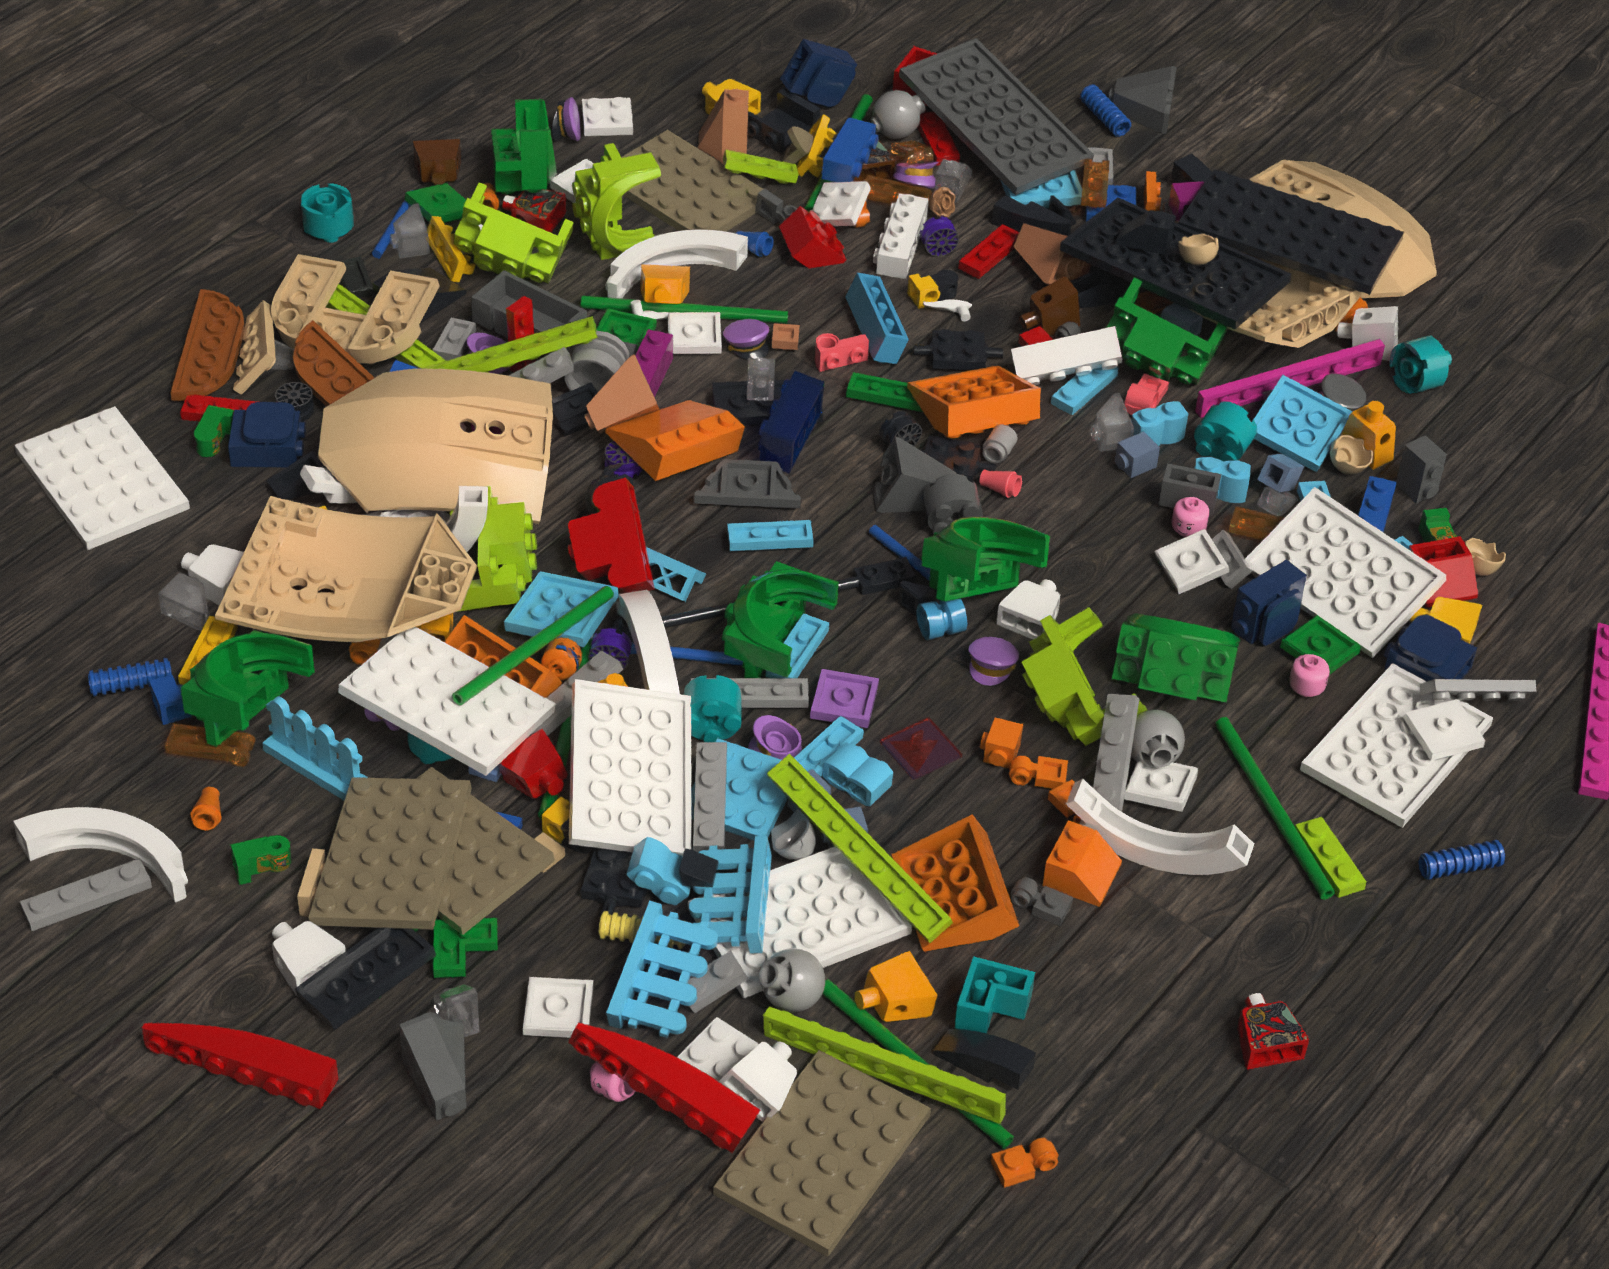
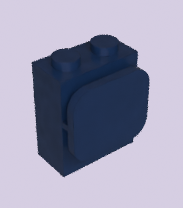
M802 39L780 80L790 92L806 96L810 102L832 107L841 101L853 81L857 63L847 51Z
M255 402L250 404L246 410H234L228 446L231 467H288L296 462L298 457H303L304 443L301 438H306V422H301L300 411H295L293 405L286 402Z
M1286 559L1238 588L1231 629L1250 645L1259 640L1263 645L1267 646L1289 633L1298 621L1307 575Z
M1420 615L1414 619L1409 627L1405 625L1402 628L1395 643L1391 642L1388 645L1384 657L1387 658L1384 670L1386 671L1393 663L1426 682L1434 679H1463L1472 668L1477 647L1461 640V633L1455 627L1432 616Z

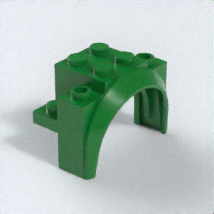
M515 100L516 128L491 129L495 190L502 194H513L515 191L523 190L536 193L540 192L541 189L546 190L547 185L557 174L545 100Z
M1134 277L1124 297H1119L1115 305L1114 315L1106 327L1115 326L1119 346L1123 350L1122 359L1125 360V364L1135 370L1140 368L1153 377L1168 382L1171 378L1176 377L1184 384L1190 385L1192 383L1197 386L1226 334L1227 327L1218 322L1211 337L1206 341L1135 305L1134 303L1140 292L1142 281ZM1131 322L1135 323L1132 329L1130 326ZM1184 349L1188 350L1187 353L1189 355L1180 357Z
M987 517L960 518L947 525L941 531L934 532L933 537L924 538L921 566L930 568L929 587L937 590L936 599L941 601H950L1018 586L1020 562L1039 568L1047 567L1050 536L1007 520Z
M778 561L775 562L770 571L766 570L763 575L758 577L753 575L747 585H742L737 599L734 603L731 602L725 611L727 626L722 635V641L725 642L724 654L743 661L742 668L745 670V678H761L766 670L787 678L792 672V667H790L792 648L784 644V641L803 613L805 614L806 601L834 610L838 601L839 582L802 571ZM784 601L782 606L774 604Z
M1134 613L1128 615L1127 619L1122 623L1112 679L1139 684L1138 688L1192 700L1202 697L1227 702L1240 639L1232 633L1209 627Z
M253 630L250 634L236 636L220 643L190 669L191 680L181 687L184 713L194 715L197 720L204 722L207 744L217 747L237 730L244 731L249 726L250 719L263 710L267 703L280 696L289 688L287 671L310 677L315 673L312 645ZM264 670L259 675L251 673L253 671Z

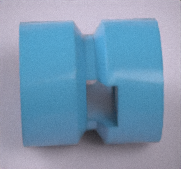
M961 599L940 600L939 604L936 601H930L917 606V621L920 632L925 640L943 637L945 632L952 635L967 630V615Z

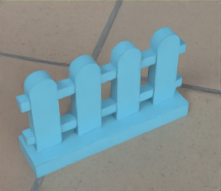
M280 696L266 704L267 710L271 712L272 723L269 725V731L273 734L262 743L263 751L344 801L352 777L368 778L360 773L359 763L362 762V755L358 754L357 746L351 739L344 738L341 742L335 740V734L328 725L322 724L318 728L314 727L310 716L305 711L299 710L296 714L291 713L288 703Z
M755 836L754 848H749L748 844H741L740 849L718 850L717 845L709 846V850L699 851V853L718 860L717 870L738 869V873H716L713 887L692 886L694 892L704 894V898H696L689 903L691 916L709 922V928L717 933L718 942H731L732 946H740V942H747L750 953H763L772 858L768 837ZM736 893L735 897H713V894ZM733 917V921L710 922L711 918ZM747 917V921H742V918Z
M649 901L606 1012L609 1026L621 1029L624 1021L628 1020V1027L636 1029L637 1025L641 1024L659 1029V1035L665 1038L668 1037L669 1033L681 1034L686 1030V1018L683 1014L677 1012L679 1005L690 1006L697 1001L696 988L688 984L690 976L700 978L708 971L707 961L703 957L698 956L700 949L711 950L718 944L717 933L709 928V922L701 920L700 925L679 920L678 913L670 912L669 917L664 916L662 904ZM660 936L659 943L655 944L656 937ZM670 939L692 945L689 953L667 947ZM646 963L650 964L648 972L644 971ZM659 967L681 973L679 981L657 975ZM635 992H640L637 1000H633ZM648 996L671 1001L668 1009L647 1004Z

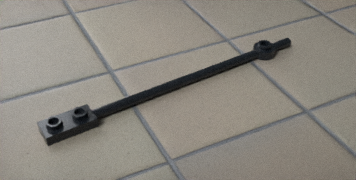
M907 557L853 568V577L836 581L839 582L838 591L859 588L861 594L866 595L899 588L902 581L915 583L916 575ZM730 603L661 618L665 628L724 616ZM619 617L614 621L613 627L610 629H616V633L621 635L624 632L631 642L634 643L626 621L623 617ZM601 630L595 631L594 634H599Z

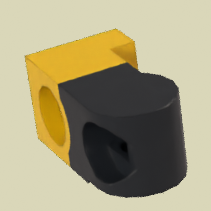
M947 269L922 278L919 274L910 275L907 294L918 309L927 307L923 305V302L953 299L957 295L958 275L954 271Z
M563 797L558 798L542 814V832L578 853L586 854L595 850V847L569 844L570 802Z

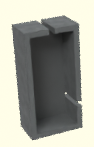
M505 270L471 297L473 321L490 330L495 328L496 333L508 338L506 308L523 296L532 300L534 334L587 318V310Z

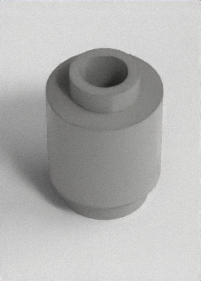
M1007 425L995 426L983 444V456L991 463L1004 461L1017 443L1018 437L1016 432Z

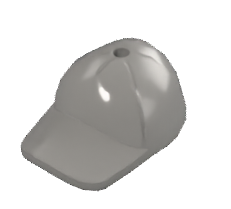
M796 810L787 821L771 830L773 850L782 857L797 861L812 855L816 844L815 831L810 820L799 810Z

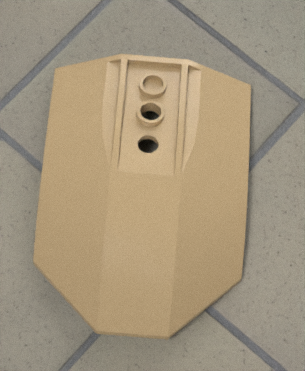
M1281 160L1249 179L1252 182L1273 187L1276 190L1294 194L1312 202H1319L1324 206L1343 210L1349 214L1367 218L1385 226H1392L1404 232L1402 242L1370 295L1363 293L1361 298L1405 296L1436 276L1437 271L1430 235L1409 212L1363 182L1316 162Z
M1250 255L1291 273V280L1288 285L1238 328L1232 329L1227 327V329L1264 342L1300 348L1333 331L1363 292ZM1202 316L1203 318H1205V319H1207V320H1210V321H1212V322L1218 324L1217 321L1212 320V319H1210V318H1208V317Z
M406 369L385 372L323 409L317 458L367 514L368 511L379 510L451 511L455 509L457 504L459 486H491L493 497H498L499 504L524 502L526 513H531L533 523L539 524L550 460L553 420L551 383L468 370ZM465 421L470 422L475 426V431L471 433L464 432L460 424ZM496 426L500 428L502 434H493L489 427Z
M270 496L218 607L215 619L269 633L313 640L362 642L387 638L461 610L477 565L438 513L432 517L409 518L358 515L326 510ZM300 585L305 588H302L301 590H295L292 587ZM328 588L333 590L334 594L329 597H323L319 595L318 591Z

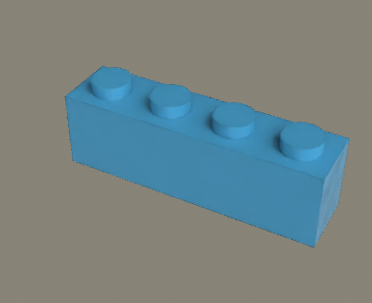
M857 272L845 296L862 335L865 334L869 339V351L873 360L879 363L897 364L909 340L880 276Z

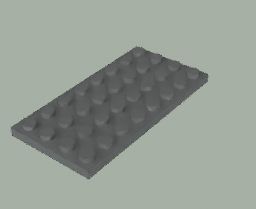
M977 38L900 69L899 77L1015 195L1093 161L1094 154Z

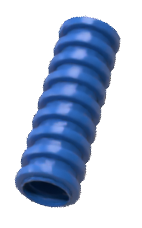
M1088 85L1083 89L1080 99L1089 110L1096 115L1116 137L1125 135L1131 127V121L1096 85Z
M164 658L163 662L154 660L152 664L146 661L145 665L136 663V666L131 667L130 664H127L126 668L117 666L115 670H112V667H109L108 671L98 669L96 673L91 670L89 671L88 679L91 694L97 696V693L102 692V695H106V691L116 693L118 689L124 692L125 688L134 690V687L137 686L140 689L144 688V685H149L150 687L149 681L171 675L172 672L170 661Z
M1498 840L1485 841L1482 844L1475 843L1473 846L1470 844L1464 847L1458 846L1455 849H1441L1438 853L1431 851L1429 854L1422 853L1420 855L1419 869L1426 880H1431L1433 877L1440 878L1442 875L1447 877L1451 874L1458 875L1460 872L1467 873L1468 870L1474 872L1477 869L1484 870L1486 867H1500L1505 861V851Z

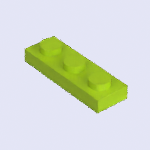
M726 149L724 151V168L732 173H749L760 179L768 177L783 184L797 182L799 174L796 164Z
M1322 816L1295 824L1297 831L1338 898L1365 890L1367 881Z

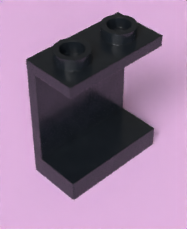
M783 88L778 91L777 108L764 117L760 118L748 111V135L782 153L793 143L787 131L791 127H799L809 132L811 127L820 118V108Z

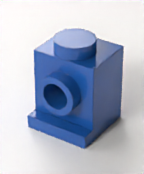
M172 674L149 681L152 701L163 725L192 717L191 714L184 713L181 696L182 684L177 685Z

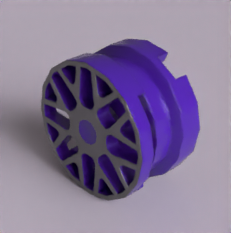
M941 216L940 219L933 217L923 224V230H920L921 240L927 252L932 256H945L951 253L959 243V236L951 220L947 217Z
M614 440L607 444L604 452L605 467L622 464L621 467L614 471V474L619 476L626 474L632 479L633 475L641 473L642 467Z
M601 629V632L599 634L595 633L592 638L589 660L600 651H603L620 661L624 670L629 662L632 642L624 632L621 635L616 633V629Z

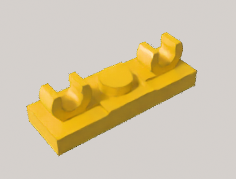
M824 114L809 131L814 139L809 153L798 162L797 170L800 176H803L808 169L816 177L822 173L823 158L819 157L825 147L828 148L834 140L832 138L836 135L833 129L827 128L830 118Z
M432 216L425 238L450 280L460 282L462 274H473L476 265L469 263L471 257L463 255L457 245L454 244V233L451 234L453 227L445 225L440 216Z
M214 616L208 617L178 676L179 684L184 685L191 680L190 669L198 664L208 652L220 643L234 637L238 629L237 624L216 620Z

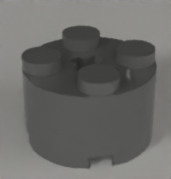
M950 474L941 476L936 479V484L931 487L928 484L923 491L922 497L929 527L933 530V534L934 532L941 531L957 519L983 516L976 483L968 481V478L964 475Z

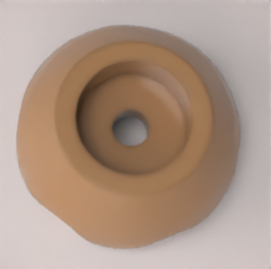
M939 187L934 190L929 198V207L932 213L939 218L941 216L949 217L955 211V194L947 187Z

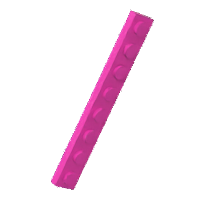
M1378 339L1199 391L1195 412L1202 418L1212 405H1219L1220 402L1227 401L1243 406L1263 400V392L1274 389L1282 375L1308 387L1321 383L1323 378L1331 373L1349 375L1381 365L1385 345Z
M1598 623L1595 630L1578 794L1608 800L1609 625Z

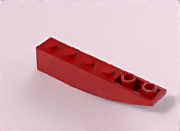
M144 1023L142 1026L145 1047L156 1054L163 1053L177 1058L184 1064H194L207 1069L213 1074H222L236 1079L241 1084L265 1089L272 1095H282L295 1100L303 1106L310 1105L321 1109L339 1080L336 1059L275 1038L247 1031L207 1025Z
M578 1023L568 1041L578 1053L589 1056L598 1062L605 1071L617 1075L629 1083L633 1090L644 1093L654 1100L660 1108L672 1112L684 1120L688 1127L699 1130L712 1139L715 1145L727 1149L731 1153L734 1152L761 1111L705 1072L676 1056L613 1031Z

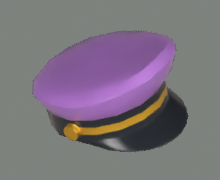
M572 97L560 100L557 103L552 123V137L556 142L562 137H570L575 141L580 140L579 111L576 101Z
M738 320L728 325L723 331L727 348L743 359L760 360L769 352V346L765 340L769 332V326L759 320Z

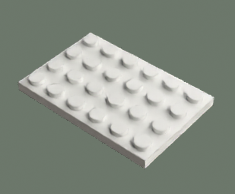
M115 406L15 445L16 454L87 550L190 509L189 500Z
M1316 487L1245 558L1252 569L1251 574L1255 577L1260 576L1286 559L1304 572L1307 577L1301 609L1312 617L1320 616L1362 646L1361 651L1371 658L1390 641L1446 581V574Z
M417 627L396 635L339 684L338 691L339 694L485 776L554 713L556 703L505 675L462 706L457 705L453 701L452 694L489 667Z
M1392 663L1302 761L1300 770L1403 828L1469 752L1431 761L1404 720L1405 712L1458 698L1450 696V699L1432 700V695H1420L1419 684L1426 681ZM1458 700L1483 736L1490 728L1493 717Z
M578 679L574 680L572 684L569 844L633 852L635 845L646 837H651L665 844L672 853L683 856L685 848L692 849L691 696Z
M832 847L770 870L763 953H750L747 942H740V946H732L731 942H718L713 950L718 958L730 950L734 954L748 977V980L736 987L744 999L763 991L759 980L760 969L774 954L781 950L798 948L808 951L819 960L824 968L910 935L912 925L836 847ZM736 893L713 894V897H735ZM733 917L711 918L710 922L733 921ZM743 917L742 921H747V917ZM694 918L696 922H701V919Z

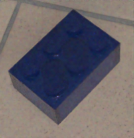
M794 371L790 380L786 379L784 381L780 399L774 400L770 409L771 416L769 420L764 419L759 430V435L762 436L758 445V450L761 451L760 461L778 462L782 471L790 474L822 413L824 381L798 371Z

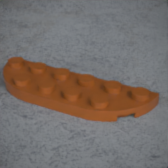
M200 289L171 389L172 401H185L186 396L208 395L218 390L231 378L242 344L245 323L241 308L231 303L226 295Z
M313 320L302 329L296 338L293 361L297 376L302 383L311 388L313 394L326 407L374 379L363 366Z

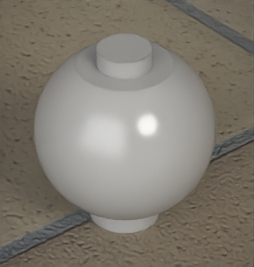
M901 90L889 91L876 101L871 123L876 124V132L880 131L885 137L902 139L908 137L917 129L920 123V114L926 112L923 100L917 94L911 96Z
M1148 710L1137 715L1131 757L1136 762H1142L1144 766L1154 768L1166 767L1171 762H1175L1181 755L1185 744V734L1180 722L1172 714L1162 710ZM1145 757H1149L1152 764L1146 761Z
M788 948L777 952L763 964L759 972V980L768 1001L776 1008L794 1013L809 1009L817 1003L825 988V973L821 963L813 954L803 949Z

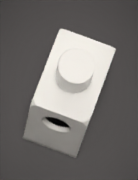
M1398 307L1357 309L1353 323L1339 322L1338 338L1352 339V347L1380 339L1385 345L1382 360L1390 361L1391 352L1398 345Z
M213 544L209 545L200 556L189 552L186 553L182 559L181 566L188 570L190 587L197 593L220 605L244 552Z
M1047 579L1042 580L1039 585L1028 580L1021 582L1000 602L996 625L1031 639L1039 637L1041 632L1044 631L1040 620L1049 615L1056 620L1058 615L1060 594L1055 592L1056 585Z
M305 921L294 929L286 922H282L272 932V936L276 939L272 944L275 964L296 996L295 988L346 952L345 945L311 921Z
M761 1042L723 1075L718 1082L759 1108L761 1111L757 1118L764 1122L767 1117L771 1118L781 1109L796 1077V1068L787 1061L792 1051L783 1042H776L773 1047L766 1042Z

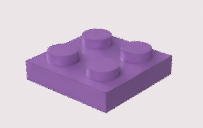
M822 669L811 707L810 718L834 722L838 717L842 716L858 727L868 728L878 690L879 678Z

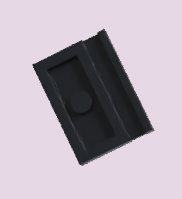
M591 382L552 399L553 421L558 428H561L564 437L589 427L584 415L588 413L586 405L598 393Z

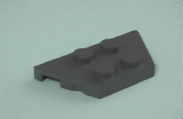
M722 459L716 466V470L706 478L705 486L701 490H696L694 503L800 508L801 497L799 494L795 495L791 489L792 483L787 476L783 475L782 468L778 462Z

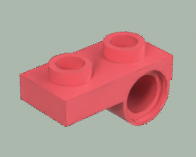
M830 333L819 335L816 338L815 348L817 369L819 372L867 361L869 339L865 334L839 340L837 336Z
M1144 374L1138 384L1133 383L1130 386L1126 395L1123 412L1133 415L1141 409L1156 408L1167 392L1169 382Z

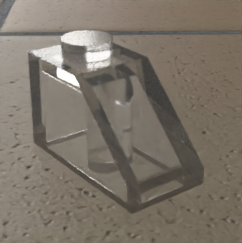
M943 159L936 172L935 190L939 187L949 188L955 194L954 202H958L972 175V169L967 164Z
M413 204L393 223L394 234H390L392 249H397L399 259L430 254L428 232L419 204Z
M748 358L747 400L774 401L775 359Z
M1114 393L1096 413L1095 424L1091 426V438L1097 442L1100 452L1117 450L1118 442L1133 436L1134 426L1120 393Z
M179 573L158 593L161 613L201 632L209 617L203 583L196 578Z
M463 984L455 988L445 989L441 993L434 995L435 1013L445 1020H450L451 1017L461 1019L464 1024V1038L480 1032L478 997L474 987Z

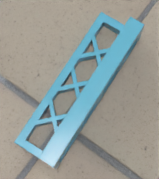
M646 547L650 566L658 564L662 573V577L653 580L654 587L686 602L694 582L702 584L706 573ZM666 568L673 572L667 574ZM677 575L687 577L681 593L673 590L670 578ZM665 581L666 587L659 583Z

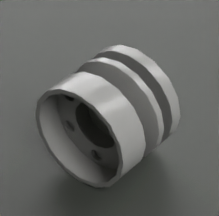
M597 331L598 338L593 339L589 343L576 344L571 357L575 371L565 375V382L569 390L572 391L591 382L599 392L629 358V351L626 345L618 337L603 331Z

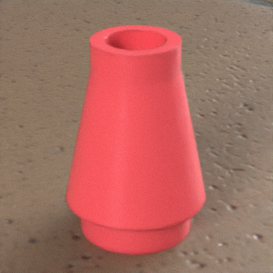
M983 470L979 483L981 486H985L1010 498L1011 496L1016 497L1019 494L1022 486V477L1017 475L1015 471Z

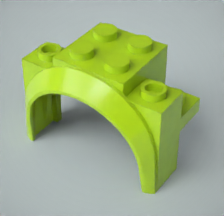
M614 143L604 145V156H601V162L592 164V168L575 171V182H572V190L576 198V202L572 203L573 213L576 218L579 217L582 232L587 233L593 251H597L601 260L618 257L635 244L655 237L651 226L635 230H622L621 225H617V220L622 219V195L636 185L661 177L660 167L651 152L622 158Z
M479 182L472 198H467L463 206V217L454 234V244L464 252H472L474 255L473 263L477 264L484 271H493L500 274L505 270L521 279L529 277L535 282L541 283L543 281L549 284L572 234L574 222L565 219L559 234L555 235L483 204L487 185ZM534 247L538 248V250L540 251L531 254Z
M486 486L488 487L487 517L484 527L476 540L478 541L477 567L480 579L472 580L462 608L459 611L517 604L521 598V592L526 590V583L532 582V570H537L536 554L532 553V550H537V539L535 533H530V530H533L532 514L526 513L524 502L499 504L498 497H493L491 486Z
M1090 607L1061 624H1058L1051 615L1040 620L1044 631L1041 632L1039 637L1029 642L1034 652L1030 654L1031 657L1022 661L1026 670L1022 675L1031 689L1034 688L1038 696L1035 697V701L1043 713L1046 712L1052 722L1056 720L1063 728L1067 727L1074 740L1079 738L1085 746L1101 738L1105 708L1102 709L1099 704L1097 705L1093 698L1095 693L1073 653L1081 642L1103 626ZM1140 700L1137 715L1147 711L1146 706Z

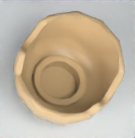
M1205 234L1192 235L1188 238L1183 236L1182 240L1178 241L1181 257L1187 263L1193 265H1203L1210 262L1216 256L1219 249L1218 239Z
M1340 435L1331 443L1330 458L1333 465L1343 474H1357L1372 463L1373 451L1365 449L1363 439L1353 438L1350 435Z
M1471 538L1464 542L1472 554L1475 575H1491L1505 562L1506 553L1501 552L1498 554L1495 543L1485 544V542L1476 538Z

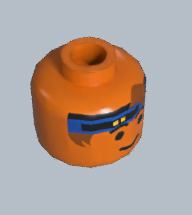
M557 638L548 644L541 658V664L551 670L561 681L568 680L579 668L582 661V651L575 641L569 638Z

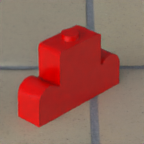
M626 477L598 486L593 493V503L600 512L568 522L571 539L568 550L572 561H575L577 571L587 581L608 575L610 583L618 587V592L621 594L654 590L655 587L634 486Z

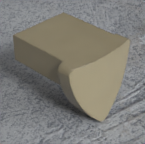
M791 127L787 131L793 143L787 147L782 162L795 164L809 153L814 137L799 127Z

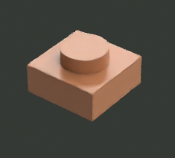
M774 323L772 348L798 350L800 325Z

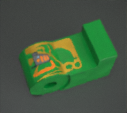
M208 405L194 431L195 441L197 442L196 451L200 456L212 457L219 453L222 439L225 434L230 435L234 410Z
M1447 508L1423 510L1418 530L1424 542L1457 537L1449 522L1450 513Z
M274 835L230 844L232 864L239 885L252 882L251 875L267 871L282 872L291 864L290 842L284 836Z

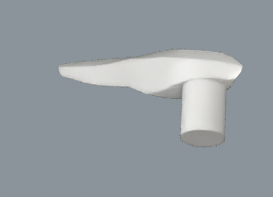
M640 300L630 302L632 312L635 315L657 320L668 319V313L670 312L643 311Z
M961 300L923 302L924 306L957 312L962 321H968L971 318L968 309L972 304Z

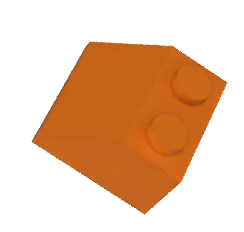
M1068 820L1046 861L1043 886L1100 907L1122 864V860L1097 830Z

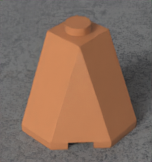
M724 89L699 132L698 149L711 155L722 164H724L723 155L725 149L747 154L749 90Z
M1023 223L1014 248L1047 285L1064 276L1069 281L1089 273L1091 264L1060 251L1061 241L1068 236Z
M635 354L624 362L586 405L589 413L584 415L590 429L596 428L598 433H602L608 427L660 410Z

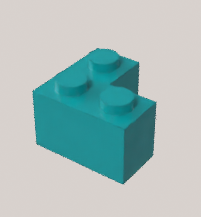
M973 956L957 1004L955 1029H965L987 1034L993 1012L1024 1020L1032 997L1035 972Z

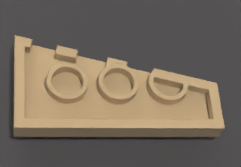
M264 300L246 318L242 339L245 343L239 355L243 359V363L237 367L236 375L240 379L233 386V390L241 395L265 370H270L276 361L271 305Z

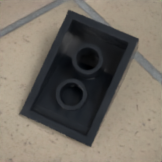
M431 267L395 270L396 272L438 279L440 287L420 324L466 295L464 288ZM389 273L372 283L374 299Z

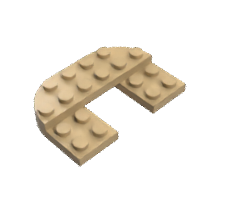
M297 255L275 293L271 305V315L277 331L284 343L290 348L295 349L296 338L312 320L358 363L374 364L392 358L410 348L421 333L419 324L440 287L438 279L390 271L367 314L362 315L325 308L347 270L344 262Z

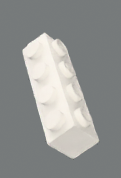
M899 193L896 203L892 202L889 213L891 218H886L885 233L880 234L879 248L875 249L873 263L877 264L876 274L901 279L907 278L920 240V230H923V224L927 219L929 198Z
M1115 326L1011 349L1016 375L1034 385H1038L1040 381L1050 379V381H1060L1065 379L1066 375L1074 373L1077 376L1087 375L1092 372V369L1101 367L1102 370H1110L1116 368L1119 363H1122Z

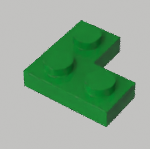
M483 918L463 935L443 920H436L434 925V950L436 956L433 957L434 978L466 977V952L497 951V918Z

